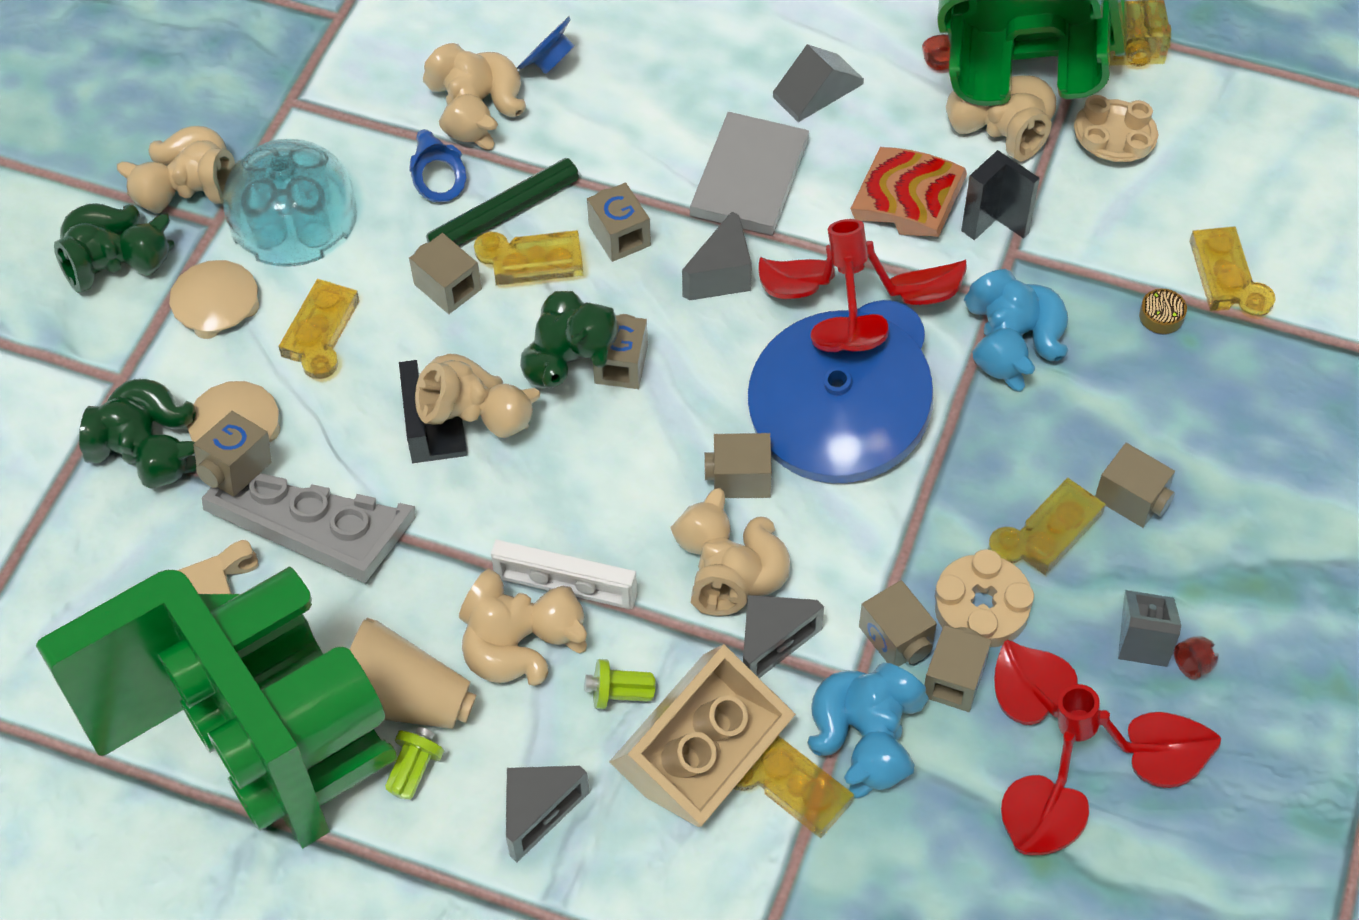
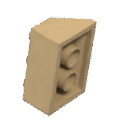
M723 644L702 655L609 762L646 798L693 825L701 827L796 714Z

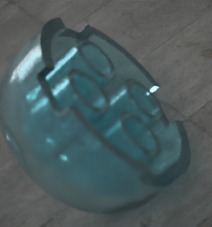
M278 139L251 149L231 169L224 186L223 208L232 239L235 244H239L242 248L254 254L256 261L264 264L291 267L320 260L325 257L324 251L335 245L342 237L347 240L356 223L357 203L348 171L332 152L323 146L307 140Z

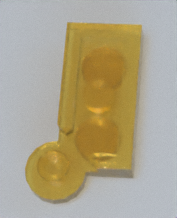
M1236 226L1192 230L1189 242L1210 311L1229 310L1234 304H1239L1241 309L1247 314L1253 316L1268 314L1276 301L1275 293L1269 286L1253 282Z
M578 230L515 237L510 243H508L507 238L503 234L487 232L480 235L474 242L476 258L482 263L493 265L496 286L584 276Z
M317 279L278 346L281 357L301 362L305 374L313 379H323L331 376L338 367L337 354L333 348L360 302L358 291Z
M1067 477L1026 520L1025 526L1021 530L1007 526L995 530L989 538L988 550L995 551L999 554L1000 558L1012 564L1023 559L1046 576L1103 515L1106 504Z
M779 735L733 788L739 791H747L759 785L764 789L766 796L820 839L851 806L854 799L852 792Z

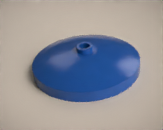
M849 310L828 311L793 323L768 343L757 359L751 373L748 386V407L755 433H770L771 457L784 468L814 481L852 483L866 480L888 471L904 460L915 449L926 432L931 419L934 399L932 376L927 360L917 343L904 330L888 320L889 334L887 339L873 349L827 352L816 348L811 341V330L815 325L829 318L849 317ZM857 311L858 316L870 315L866 312Z

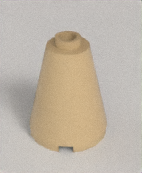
M370 618L363 620L349 650L357 659L374 687L385 712L384 720L449 729L454 728L457 720L464 723L467 722L476 698V694L468 692L471 683L469 680L379 621Z

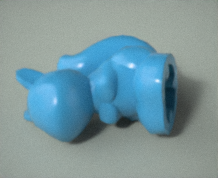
M1007 269L986 273L971 284L964 302L970 313L987 315L988 319L984 326L986 337L972 351L975 363L984 372L992 377L1004 379L1014 391L1021 392L1025 387L1022 373L1033 374L1035 371L1032 361L1028 358V347L1022 338V335L1030 330H1033L1034 347L1043 358L1049 361H1058L1066 356L1068 352L1067 345L1061 344L1058 340L1067 328L1068 312L1063 300L1054 290L1042 285L1025 284L1016 280L1012 272Z
M883 662L872 673L850 670L833 673L824 679L817 688L812 699L811 714L820 733L808 738L807 744L809 749L819 756H829L836 753L846 739L849 725L855 727L863 736L853 750L851 767L844 776L846 783L851 784L849 792L852 798H861L872 789H889L914 773L915 764L910 754L898 742L903 731L900 720L903 713L913 714L922 711L929 700L925 685L910 672L891 663Z

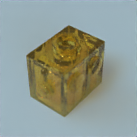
M1164 0L1127 1L1126 55L1116 56L1115 51H1110V66L1131 65L1140 67L1146 64H1165L1168 48L1171 46V25L1168 22Z

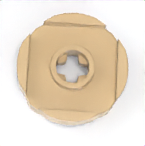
M988 549L980 550L975 555L961 557L948 565L940 575L934 595L936 618L942 628L943 625L953 628H970L978 632L982 637L991 639L990 647H1000L1006 640L1013 641L1023 632L1027 625L1034 599L1033 590L1022 571L1011 562L1000 558L999 554L995 551ZM975 594H989L993 597L992 604L994 606L989 608L987 605L981 604L976 607L973 604Z

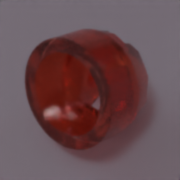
M949 35L932 36L922 44L924 59L927 65L934 70L943 71L949 69L951 46Z
M1194 636L1175 646V661L1185 676L1190 679H1198L1210 673L1217 666L1219 654L1214 653L1212 649L1215 645L1214 642L1206 637Z

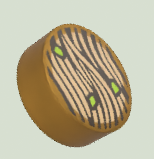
M1155 289L1144 296L1139 317L1142 324L1150 331L1159 334H1169L1177 331L1182 326L1187 312V305L1183 297L1175 291Z

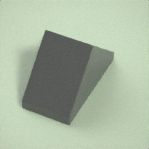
M807 44L774 89L773 98L797 122H800L863 85L864 78L837 53Z
M731 212L682 269V297L688 300H696L751 291L752 263L738 214Z
M1125 590L1118 659L1168 667L1182 626L1174 597Z
M748 595L743 663L758 678L762 677L822 630L824 606L818 600Z
M581 766L507 768L506 840L509 855L513 860L518 862L589 794L587 772Z

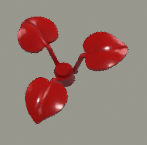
M857 219L839 220L829 225L827 230L830 245L826 246V260L773 261L762 257L759 259V277L762 287L769 295L780 299H796L813 295L818 291L820 285H828L835 277L834 266L838 268L840 273L845 274L849 317H834L823 320L811 330L812 344L816 348L827 352L870 350L881 345L888 337V322L882 315L858 316L854 274L865 268V262H867L868 258L890 296L901 295V300L910 305L935 304L952 298L959 291L967 270L965 259L952 264L902 273L890 279L874 251L873 241H866L864 223Z
M1006 640L1002 645L994 676L996 698L1002 711L1012 720L1024 725L1037 724L1050 713L1053 717L1058 718L1059 729L1064 735L1059 772L1055 784L1047 777L1029 775L1014 781L1003 796L1001 804L1002 821L1015 850L1022 854L1047 855L1058 852L1075 842L1085 830L1089 819L1088 799L1082 792L1064 787L1067 782L1074 742H1081L1092 738L1097 733L1100 725L1105 728L1123 752L1133 753L1132 768L1136 775L1143 781L1162 788L1179 787L1194 779L1221 745V737L1205 725L1183 716L1165 712H1150L1134 718L1128 726L1130 741L1128 742L1111 722L1110 713L1107 710H1100L1098 694L1091 687L1078 684L1076 672L1066 660L1050 652L1024 647L1010 640Z

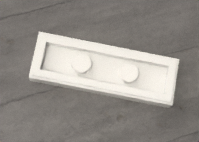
M495 540L491 551L493 570L500 575L501 580L547 591L560 586H570L578 598L626 609H633L637 598L636 571Z

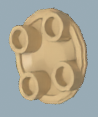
M1093 95L1086 99L1084 108L1078 112L1074 122L1075 135L1081 145L1095 156L1113 162H1132L1146 157L1155 148L1159 136L1156 123L1151 118L1153 109L1148 103L1141 100L1130 103L1119 99H1107L1101 95Z
M227 260L206 261L192 266L178 277L171 288L169 304L174 317L187 328L193 329L198 337L210 339L218 335L220 331L236 326L245 318L257 313L259 309L257 298L258 286L253 275L240 264Z
M228 381L211 387L196 399L193 404L196 409V416L193 422L187 426L192 441L196 442L229 412L234 411L268 431L269 442H271L280 433L278 422L279 410L274 397L262 386L247 381Z

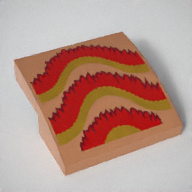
M880 147L850 209L854 218L860 221L895 223L899 235L939 237L967 176V171L965 167L930 154L901 148Z

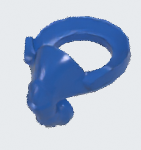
M427 129L420 130L416 137L417 149L415 155L411 156L409 166L413 185L418 193L427 200L436 203L451 201L462 192L467 178L465 167L461 160L462 153L451 144H443L431 131ZM442 161L452 168L455 182L450 190L437 193L431 191L425 185L422 173L428 163Z

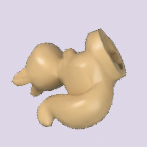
M455 43L440 46L425 61L423 82L432 92H448L446 96L447 106L439 120L440 128L448 136L456 140L474 142L485 150H492L495 143L488 130L496 129L498 123L491 117L488 107L482 100L491 93L496 109L509 117L521 115L526 108L524 99L516 98L521 86V77L513 62L497 52L475 54L470 51H464Z
M1031 75L1012 76L1011 98L1007 103L995 106L975 105L961 99L953 90L947 100L946 113L953 128L959 134L972 133L987 125L986 131L991 137L1005 136L1007 154L1023 162L1035 155L1046 142L1052 127L1051 119L1056 111V96L1051 86L1039 77Z
M204 126L182 128L164 142L158 140L150 143L148 152L154 162L136 165L122 161L117 164V171L127 178L128 196L131 197L135 204L152 213H161L169 205L176 191H178L179 196L184 198H191L197 191H204L206 197L212 203L227 204L230 203L236 187V164L232 153L226 149L225 142L216 131Z
M446 354L432 360L420 373L415 392L416 410L420 419L425 424H442L445 420L456 416L465 421L472 422L477 420L480 415L485 426L493 434L501 438H507L523 429H528V423L533 411L532 403L540 398L539 390L535 388L521 390L513 385L503 384V380L499 376L491 375L474 361L458 354Z
M721 488L712 490L704 502L689 506L670 527L676 542L681 548L690 553L701 555L698 565L699 571H697L690 603L701 613L716 616L738 612L746 605L748 595L766 596L779 590L789 577L790 555L784 543L772 534L775 531L773 522L767 517H756L750 520L743 532L744 545L729 540L731 533L730 522L723 510L725 493Z
M488 568L480 574L469 590L459 612V619L467 624L462 638V652L465 663L472 672L489 682L507 683L524 674L527 675L529 685L536 686L545 681L548 675V665L544 657L533 649L518 646V643L531 633H534L541 640L550 644H565L577 653L586 651L587 644L585 640L587 632L583 626V607L570 586H560L551 589L535 603H531V598L527 594L518 593L515 597L504 594V585L500 575Z

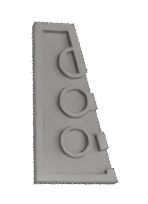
M261 473L234 497L218 487H211L202 497L204 511L364 583L368 581L415 519V506L398 503L397 508L376 504V498L357 494L355 499L330 494V488L311 484L310 488H299L287 485V479Z

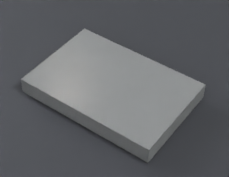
M727 112L691 202L690 216L722 223L731 212H734L740 216L743 229L773 236L808 143L809 130Z

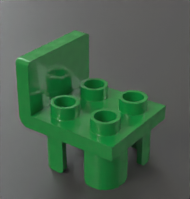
M939 0L937 16L940 34L948 33L951 44L949 59L951 85L954 92L961 99L971 104L995 106L1003 105L1010 100L1013 60L1058 56L1057 88L1059 96L1063 99H1078L1091 96L1105 87L1110 76V51H1115L1116 56L1126 55L1127 0Z
M290 566L242 594H198L184 573L177 570L160 571L45 635L36 643L40 655L99 756L109 754L184 710L209 753L216 750L231 775L228 777V781L258 831L283 818L302 849L330 833L321 809L322 805L397 760V754L393 746L385 740H381L374 730L385 719L383 706L374 687L348 648L335 647L323 654L313 636L307 619L303 615L312 606L310 591L300 576Z

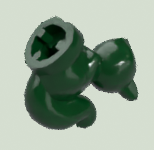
M92 203L72 210L62 223L60 239L54 242V252L57 261L69 284L77 293L89 290L93 285L96 273L105 269L110 273H116L122 268L121 262H125L142 275H153L167 259L169 251L175 247L174 241L166 239L164 234L170 222L169 215L160 214L149 223L138 224L140 221L139 211L134 205L130 204L123 206V209H116L104 204Z
M555 291L548 296L541 307L540 318L536 323L534 341L521 353L520 367L527 381L540 388L558 387L568 377L567 363L580 360L583 357L591 358L596 367H604L607 362L608 350L616 341L620 331L614 309L599 304L584 303L573 291Z
M149 379L126 381L115 389L106 403L101 406H88L85 409L79 429V447L83 453L84 461L87 463H101L109 457L112 451H115L122 455L124 462L128 464L136 463L138 476L144 486L158 488L175 483L184 473L196 471L195 456H192L194 454L193 444L195 442H180L169 435H154L153 421L170 429L184 428L195 419V406L189 401L177 406L170 390L157 381Z

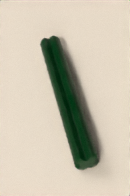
M569 158L558 161L428 232L426 235L427 243L443 233L456 245H461L577 181L579 176L576 165Z

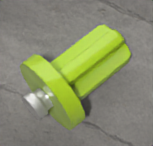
M607 659L597 660L594 677L593 675H585L584 690L585 692L593 691L595 709H606L608 699L649 702L653 700L655 695L656 680L654 674L651 672L610 670L609 660Z
M418 727L416 734L403 730L398 731L395 742L402 749L385 785L389 793L398 798L410 800L417 790L429 760H441L444 749L431 741L434 736L433 732L422 727Z

